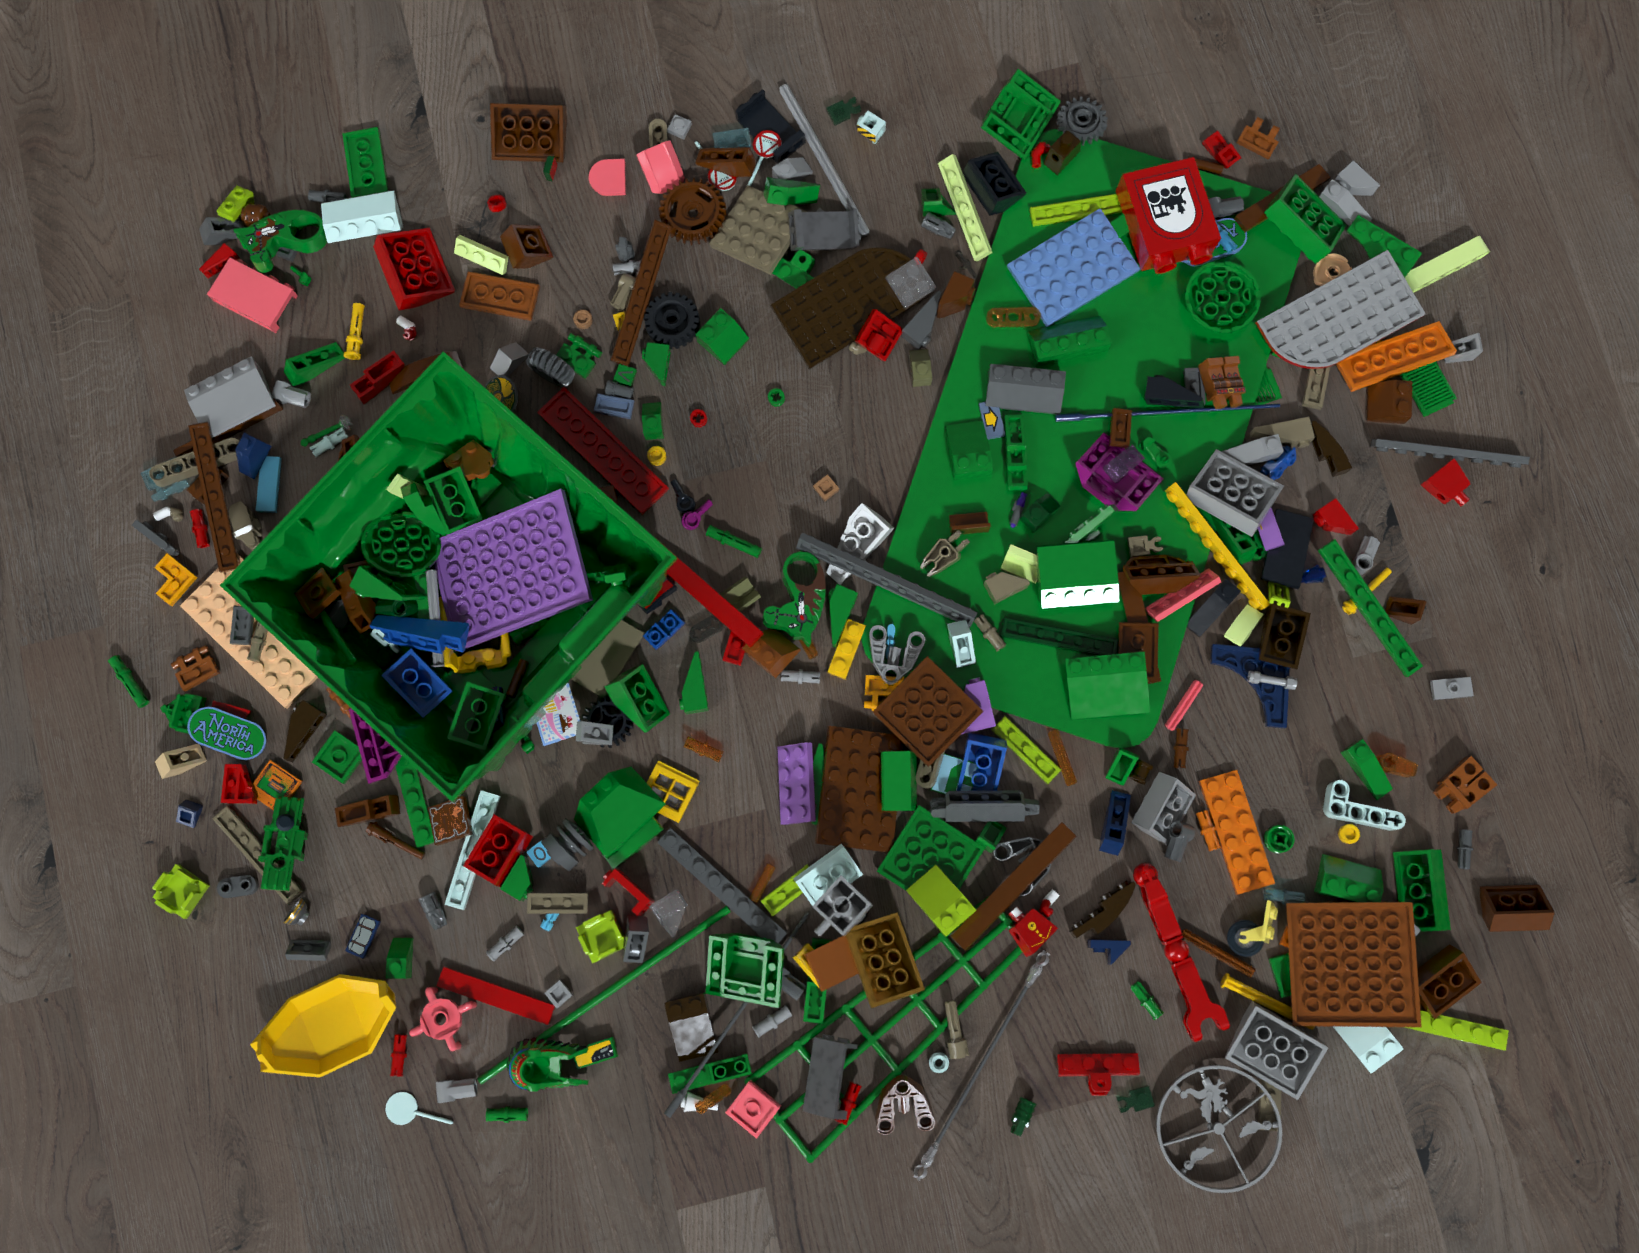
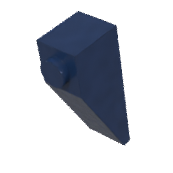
M1111 791L1101 833L1099 851L1119 855L1125 841L1131 795Z

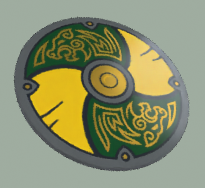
M494 376L486 383L484 388L510 411L514 412L518 402L516 385L507 376Z

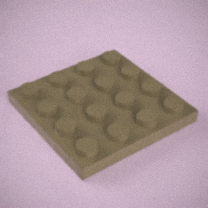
M747 185L726 217V220L722 223L723 227L718 229L719 232L714 235L709 244L711 248L771 275L791 244L788 213L800 208L794 205L767 203L763 195L764 192Z

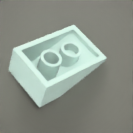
M1333 1026L1371 1074L1403 1050V1047L1387 1027Z

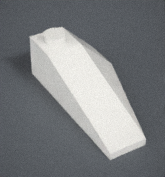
M861 503L849 517L837 549L846 551L859 559L866 560L892 532L894 527L881 515ZM831 564L826 572L839 585L851 575V573Z

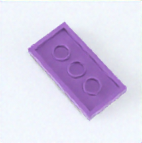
M806 742L777 747L781 825L816 822L812 743Z

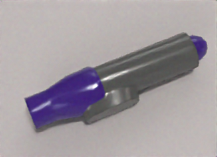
M1021 492L1020 497L1013 505L1012 511L1014 512L1010 521L1011 528L1018 524L1025 505L1026 493Z

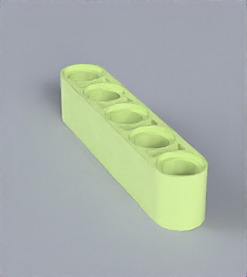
M1477 236L1412 269L1405 280L1414 293L1481 259L1490 250L1481 236Z

